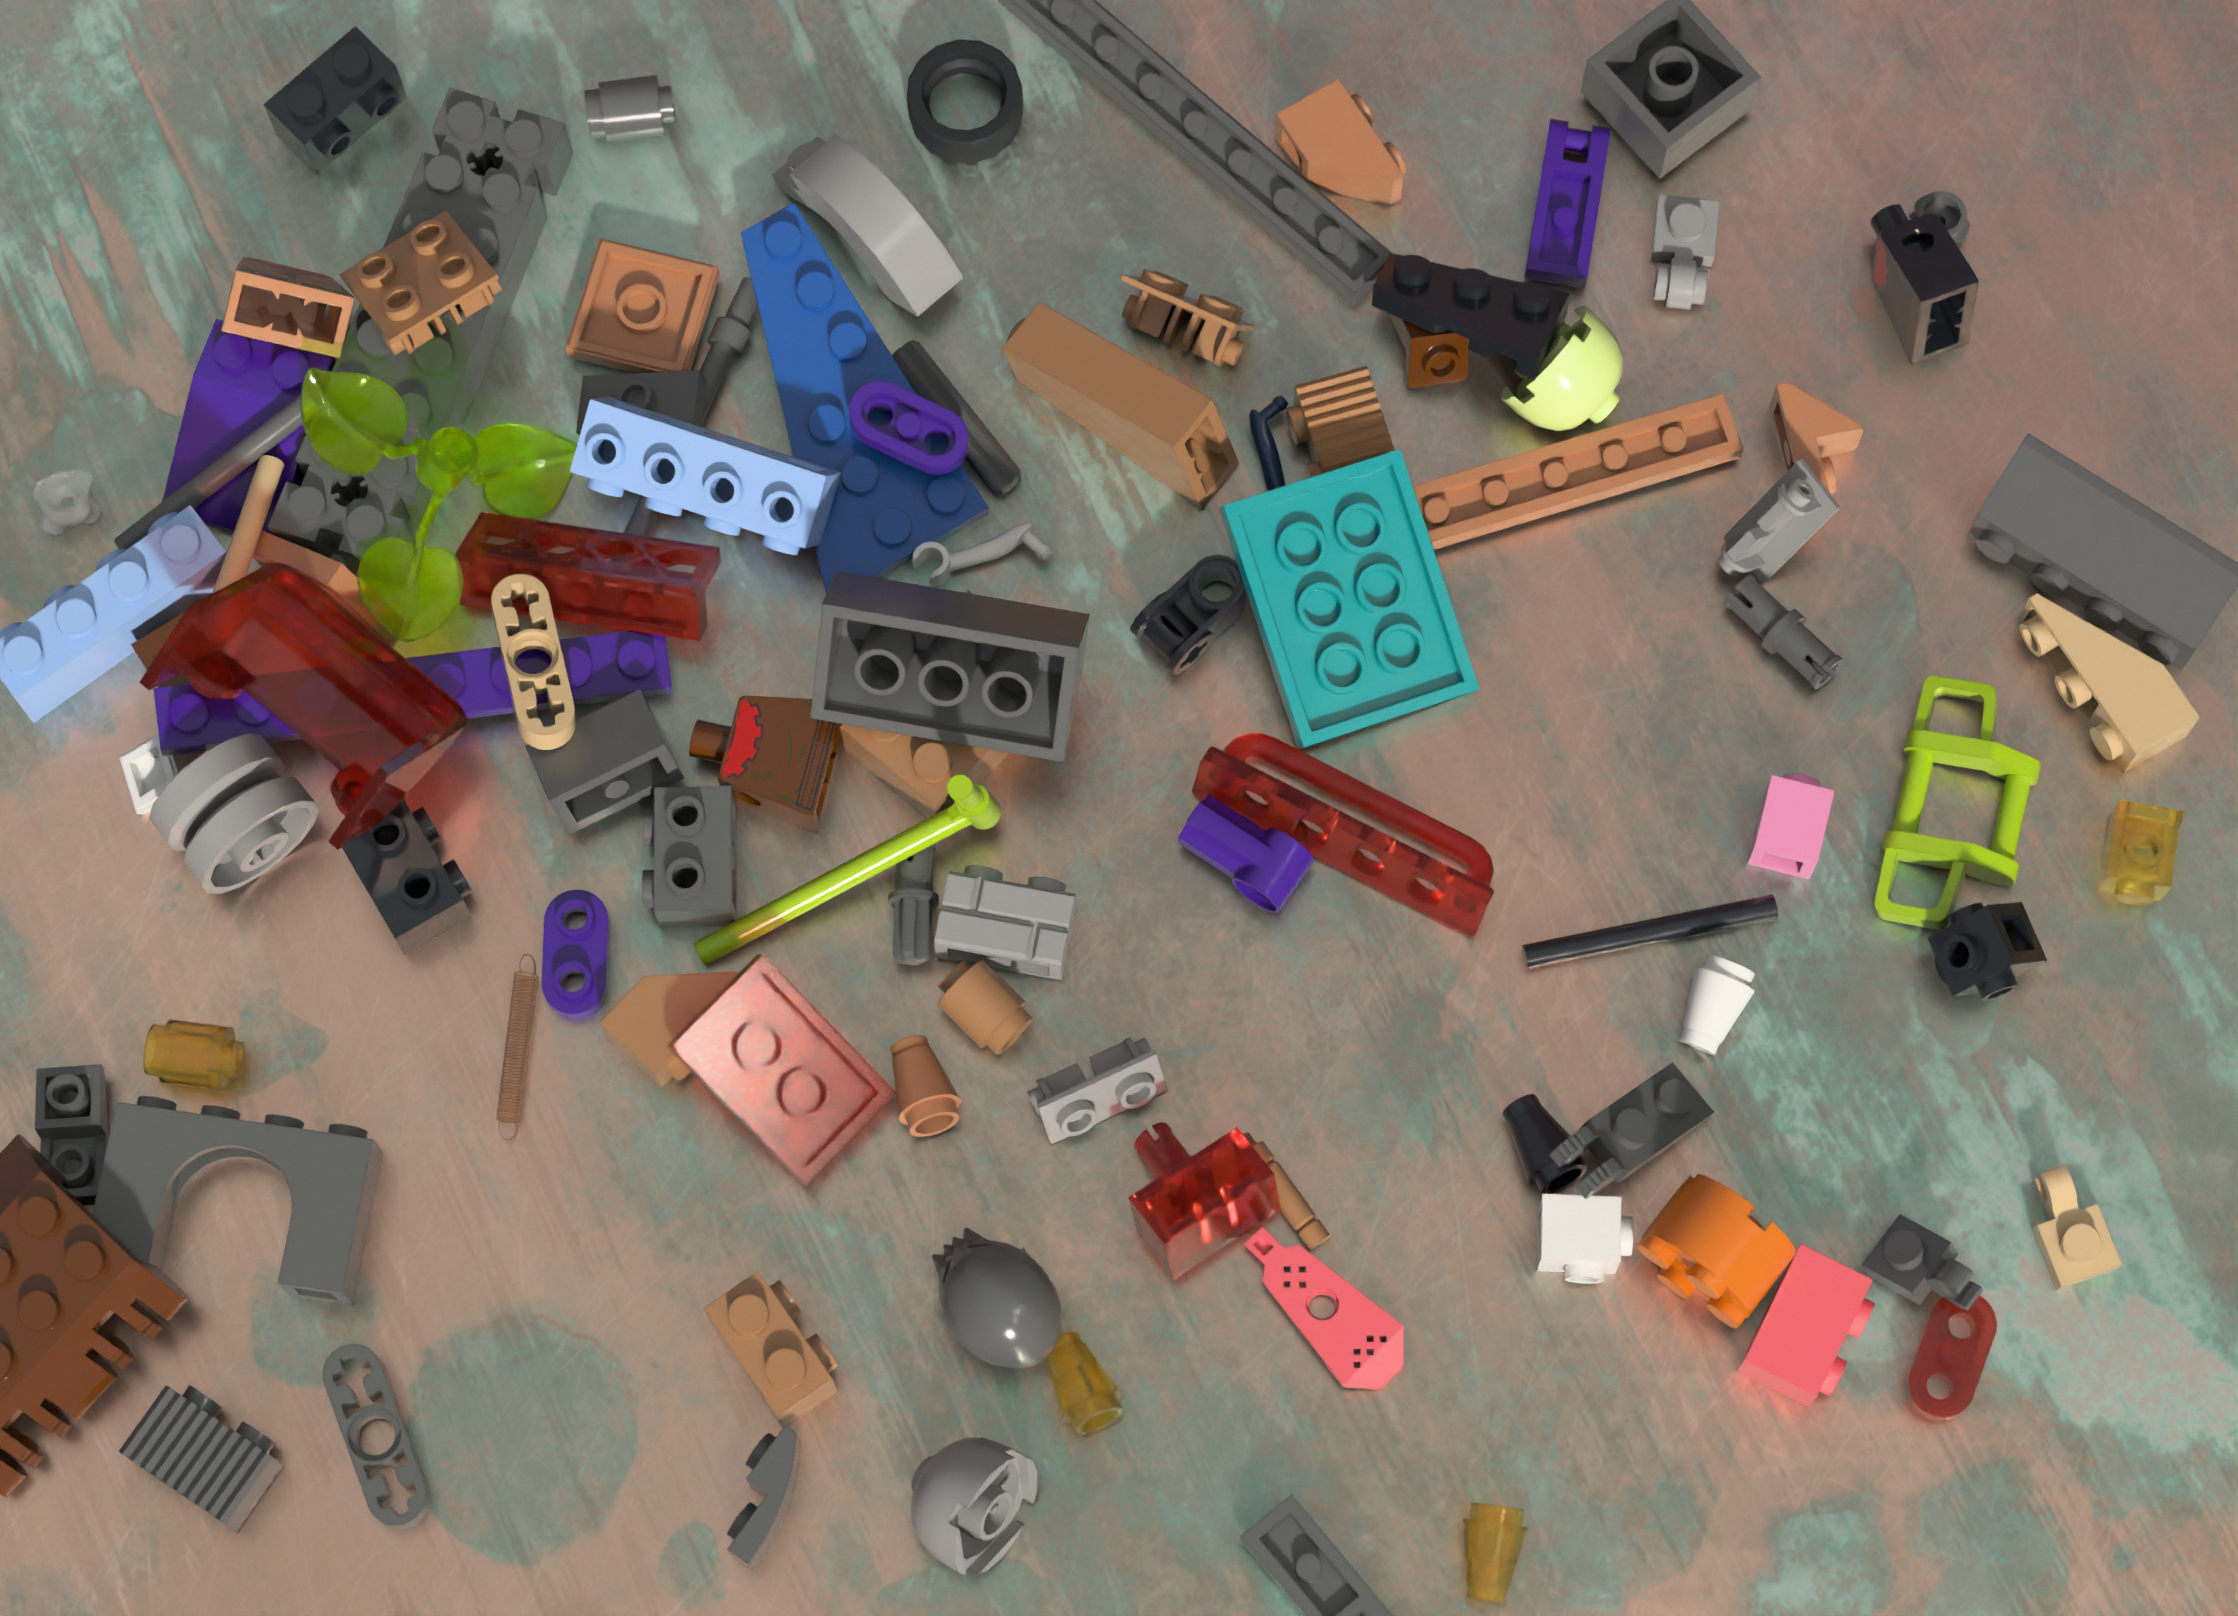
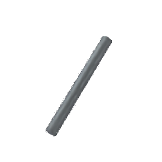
M308 389L298 395L116 537L115 544L118 549H128L147 536L149 528L162 516L171 512L179 513L189 505L195 509L262 455L321 411L323 408L318 398Z

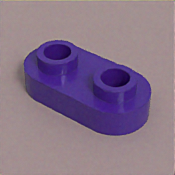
M873 381L860 387L850 401V426L854 435L862 443L924 473L931 475L950 473L962 464L967 455L968 430L964 421L953 411L888 381ZM876 410H885L893 418L885 426H876L870 422L869 416ZM939 436L944 438L949 446L942 453H932L925 446L927 440Z
M569 890L561 893L551 901L544 916L542 991L550 1008L559 1016L570 1020H582L596 1014L605 1004L609 992L611 921L603 902L596 895L585 890ZM579 911L587 915V921L581 928L569 929L565 926V920L569 914ZM578 973L585 977V983L578 991L569 992L562 988L564 979L570 974Z

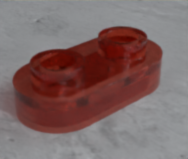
M1982 1296L1977 1298L1968 1311L1959 1308L1942 1297L1929 1313L1905 1380V1394L1910 1406L1916 1413L1928 1420L1947 1421L1962 1413L1973 1399L1997 1330L1994 1310ZM1954 1317L1966 1320L1971 1329L1970 1336L1963 1339L1955 1337L1949 1330V1320ZM1931 1378H1940L1945 1381L1949 1388L1948 1397L1945 1399L1933 1398L1927 1390V1381Z

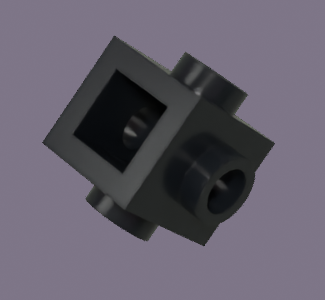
M2022 902L1986 906L1983 903L1968 905L1947 916L1950 926L1928 937L1936 956V970L1942 981L1948 985L1953 997L1979 994L1982 1001L2001 997L2018 987L2016 977L2047 961Z

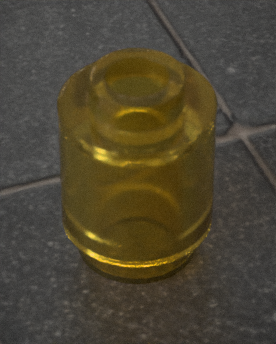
M170 1019L166 1025L152 1024L148 1031L143 1058L144 1072L146 1075L158 1076L162 1084L224 1091L230 1079L238 1080L242 1073L245 1046L243 1041L235 1040L233 1027Z

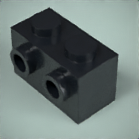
M355 26L263 105L276 135L318 175L336 158L344 154L351 145L380 120L388 116L407 98L396 65Z
M400 794L333 832L405 955L472 917L462 898L473 891L454 859L443 865L431 845L442 839L423 806L411 812Z

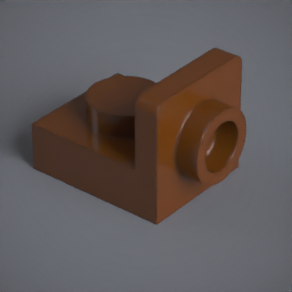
M1389 314L1406 350L1405 379L1409 387L1416 388L1459 382L1467 378L1469 363L1468 338L1450 330L1433 334Z

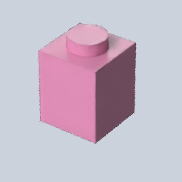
M1786 773L1783 777L1771 775L1763 795L1747 864L1810 880L1819 860L1835 790L1820 787V781L1800 773Z

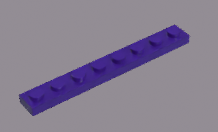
M664 627L559 639L574 706L613 701L639 689L644 697L672 693ZM500 647L153 688L162 756L208 751L228 739L248 733L260 734L268 743L514 713ZM530 649L522 652L517 657L515 664L525 673L537 674L545 671L550 666L552 659L542 650ZM547 692L535 694L537 710L550 709Z

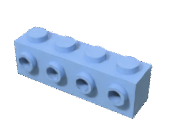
M608 396L590 399L570 472L588 477L586 487L596 492L623 497L624 490L647 497L644 506L651 510L667 515L681 516L682 510L685 509L705 516L703 525L709 529L739 536L741 528L764 535L763 546L791 555H798L800 547L807 549L821 544L841 472Z
M191 505L179 513L171 512L159 518L149 528L148 535L130 548H122L109 553L98 563L96 572L76 586L68 585L55 591L45 601L43 609L25 622H15L0 630V679L33 723L133 654L135 650L131 646L132 643L185 611L189 614L211 598L227 552Z

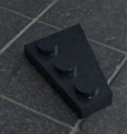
M1391 253L1373 285L1372 306L1433 334L1448 330L1469 339L1468 350L1485 358L1493 355L1494 351L1517 361L1516 372L1535 380L1567 316L1570 293L1550 289L1538 282L1523 283L1492 276L1480 269H1461L1438 264L1418 255L1403 256Z

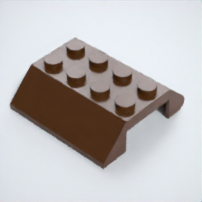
M17 1134L0 1153V1447L17 1460H20L24 1465L26 1464L29 1468L33 1469L44 1458V1454L41 1453L38 1445L32 1439L22 1435L10 1425L24 1412L38 1422L45 1430L62 1438L73 1427L72 1423L45 1398L72 1417L80 1419L118 1378L116 1372L90 1349L93 1348L123 1370L135 1359L129 1347L122 1340L113 1337L101 1326L113 1313H116L138 1333L153 1339L163 1327L149 1311L135 1300L138 1298L161 1317L170 1321L189 1298L158 1266L141 1262L62 1186L66 1178L22 1135ZM0 1449V1494L8 1497L27 1477V1473L14 1458Z

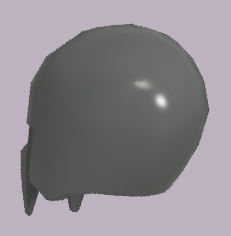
M965 1227L962 1239L953 1237L952 1245H943L944 1254L932 1255L939 1276V1301L943 1314L941 1317L958 1342L973 1356L989 1365L1014 1369H1024L1037 1365L1050 1355L1060 1337L1061 1304L1054 1285L1044 1269L1024 1248L1019 1249L1008 1243L987 1240Z

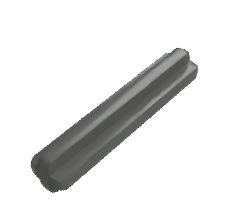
M912 340L897 349L892 356L916 394L953 411L964 421L968 430V452L965 458L992 493L1002 496L1016 487L1021 481L1020 469L918 341Z

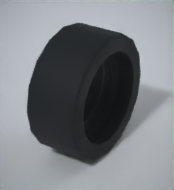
M957 39L934 47L918 60L908 79L907 107L915 137L930 153L949 162L976 163L996 156L1012 143L1022 125L1023 90L1015 65L1001 50L982 41ZM961 73L978 74L993 81L998 86L1001 95V107L997 116L986 125L971 130L951 129L938 123L933 117L929 106L930 93L937 84L947 77Z

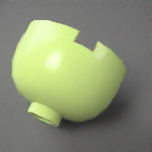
M1579 306L1573 310L1580 320L1571 327L1563 322L1536 379L1534 380L1520 374L1515 369L1514 372L1523 380L1515 392L1507 385H1505L1502 391L1501 399L1519 416L1537 427L1553 431L1568 430L1579 426L1588 418L1594 424H1598L1610 414L1620 400V396L1614 389L1622 376L1623 354L1613 332L1587 306Z

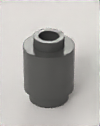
M657 75L599 82L598 89L585 90V105L591 139L606 137L607 143L660 137L666 135L665 123L676 122L671 85L660 87Z

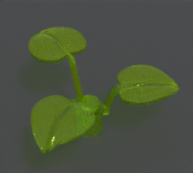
M310 368L304 377L300 397V411L304 430L317 455L332 468L343 473L359 476L371 472L378 464L382 454L392 460L413 455L418 457L416 460L417 476L421 483L432 490L416 530L413 544L398 537H389L377 541L364 553L359 562L357 585L366 607L394 638L404 642L424 639L436 632L449 619L460 601L463 590V573L458 558L445 548L425 547L427 535L446 494L456 490L468 477V481L472 485L483 484L484 500L494 512L515 521L538 519L551 511L561 499L572 475L570 468L577 444L563 436L541 428L505 423L486 427L478 432L474 438L463 429L444 427L437 430L428 442L421 437H417L411 444L396 447L393 445L399 442L405 434L408 418L403 400L391 386L375 377L361 373L330 372L317 368Z

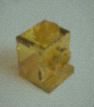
M2119 799L2107 817L2097 890L2115 893L2114 898L2116 900L2131 905H2149L2154 900L2162 901L2172 886L2179 826L2182 824L2184 811ZM2133 847L2153 850V859L2142 860L2138 858L2133 851Z

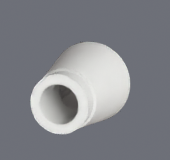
M1707 954L1702 967H1694L1682 1026L1683 1031L1679 1041L1701 1052L1715 1055L1719 1044H1722L1755 992L1750 987L1755 973L1732 961Z

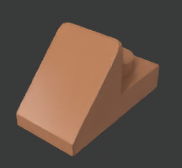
M1790 382L1777 384L1769 409L1785 473L1799 459L1803 458L1828 492L1835 494L1836 477L1833 464L1829 457L1824 456L1857 449L1864 431L1863 427Z

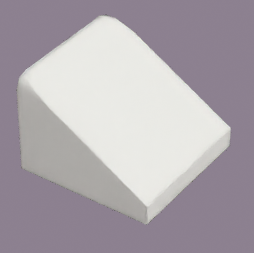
M158 733L121 755L119 758L136 814L144 815L150 813L153 803L164 787L183 768L201 756V751L162 756Z

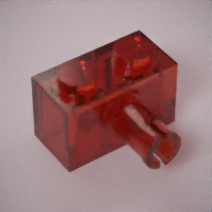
M1165 1122L1152 1125L1154 1132L1159 1137L1156 1141L1146 1129L1134 1143L1136 1152L1145 1159L1159 1177L1128 1197L1136 1232L1172 1280H1175L1281 1210L1273 1171L1238 1127L1193 1156L1189 1155L1172 1133L1170 1126Z

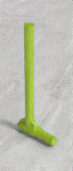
M962 774L953 776L947 783V792L954 800L952 806L694 942L693 944L699 958L704 965H707L967 826L972 825L982 830L993 827L1001 816V808L998 801L981 784L973 783L967 776Z

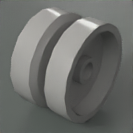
M248 733L231 738L203 753L183 768L164 787L151 808L149 820L173 850L186 851L183 863L207 894H222L240 888L263 875L283 860L305 838L316 822L319 808L296 777H283L285 765L260 734Z

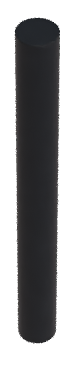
M1771 894L1522 945V954L1527 970L1777 920L1778 908L1775 897Z

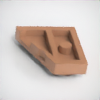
M261 531L252 558L262 566L258 573L262 580L287 595H290L294 590L317 607L338 615L390 645L394 643L405 624L343 563Z

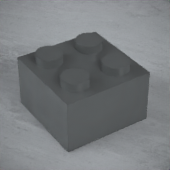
M1666 0L1586 61L1581 93L1655 175L1661 179L1753 109L1761 76L1691 0Z

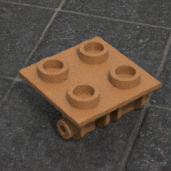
M446 210L432 219L418 224L412 231L379 251L367 255L359 263L339 274L383 333L381 335L394 356L404 350L409 355L414 352V349L434 338L427 324L429 321H431L440 335L447 332L439 315L446 311L456 325L462 323V318L455 305H459L467 318L483 307L495 303L493 296L502 291L497 281L499 279L497 273Z
M1144 269L1141 277L1122 274L1120 279L1143 290L1141 297L1131 294L1122 311V317L1131 320V328L1139 329L1152 336L1161 338L1175 306L1176 308L1165 332L1164 342L1171 344L1174 341L1186 313L1189 312L1193 315L1180 347L1181 350L1188 352L1205 319L1206 321L1192 353L1214 362L1215 365L1220 367L1224 362L1233 366L1237 363L1244 347V343L1235 339L1238 331L1254 332L1256 327L1241 320L1245 310L1242 307L1213 295L1200 294L1198 301L1185 296L1189 286L1187 283L1155 270L1152 272Z

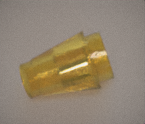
M1070 1331L1061 1334L1054 1350L1047 1357L1046 1361L1063 1423L1071 1424L1076 1434H1090L1110 1425L1121 1416L1123 1409L1119 1399L1122 1396V1392L1087 1345L1082 1342L1078 1332Z
M1471 1502L1469 1518H1462L1466 1583L1468 1584L1466 1597L1506 1602L1507 1591L1510 1589L1529 1528L1522 1526L1524 1509Z

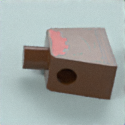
M746 695L738 700L731 726L699 719L696 721L691 736L689 756L721 763L718 775L719 786H731L737 803L803 830L817 833L842 740L840 731L842 724L810 718L812 699Z

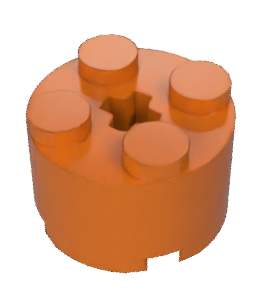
M1697 1174L1695 1178L1692 1175L1687 1177L1643 1233L1641 1240L1636 1245L1637 1249L1647 1259L1661 1267L1656 1276L1667 1288L1684 1299H1688L1695 1292L1708 1301L1706 1307L1713 1315L1735 1329L1741 1325L1745 1318L1750 1316L1796 1254L1792 1242L1779 1227L1771 1221L1764 1230L1762 1225L1750 1214L1755 1206L1725 1185L1701 1174Z

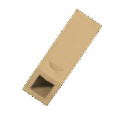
M2037 593L2028 598L2018 617L2021 622L2019 625L2021 636L2034 655L2038 657L2043 655L2056 674L2055 684L2058 692L2071 708L2079 707L2092 726L2090 729L2092 741L2105 759L2108 761L2114 759L2122 772L2125 773L2187 737L2200 716L2162 663Z

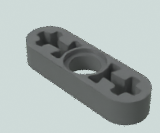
M348 1344L341 1346L327 1358L323 1367V1382L367 1505L373 1516L386 1527L394 1530L413 1528L427 1516L431 1506V1492L386 1368L380 1358L371 1349L363 1345ZM355 1360L362 1368L371 1367L372 1373L363 1377V1385L368 1398L375 1402L383 1395L385 1403L382 1405L365 1406L349 1418L347 1410L349 1408H360L356 1393L348 1384L339 1385L338 1380L347 1375L345 1364ZM385 1419L392 1423L395 1430V1439L392 1446L386 1452L379 1455H370L363 1452L359 1445L361 1429L371 1420ZM405 1456L407 1465L394 1466L393 1468L401 1485L406 1490L415 1488L416 1495L407 1500L409 1511L399 1515L392 1506L383 1508L382 1501L387 1500L391 1496V1489L386 1476L379 1472L371 1479L369 1470L388 1468Z

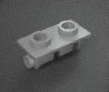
M1803 458L1799 459L1724 535L1727 541L1721 546L1722 555L1719 557V564L1728 574L1737 575L1739 572L1747 573L1752 571L1759 582L1764 584L1841 508Z
M1131 1037L1123 1042L1089 1057L1097 1075L1086 1080L1078 1063L1045 1078L1036 1080L1038 1087L1027 1091V1094L1037 1115L1040 1114L1051 1145L1069 1136L1083 1134L1092 1128L1093 1125L1127 1109L1141 1107L1153 1097L1168 1091L1155 1050H1151L1145 1038L1133 1042Z

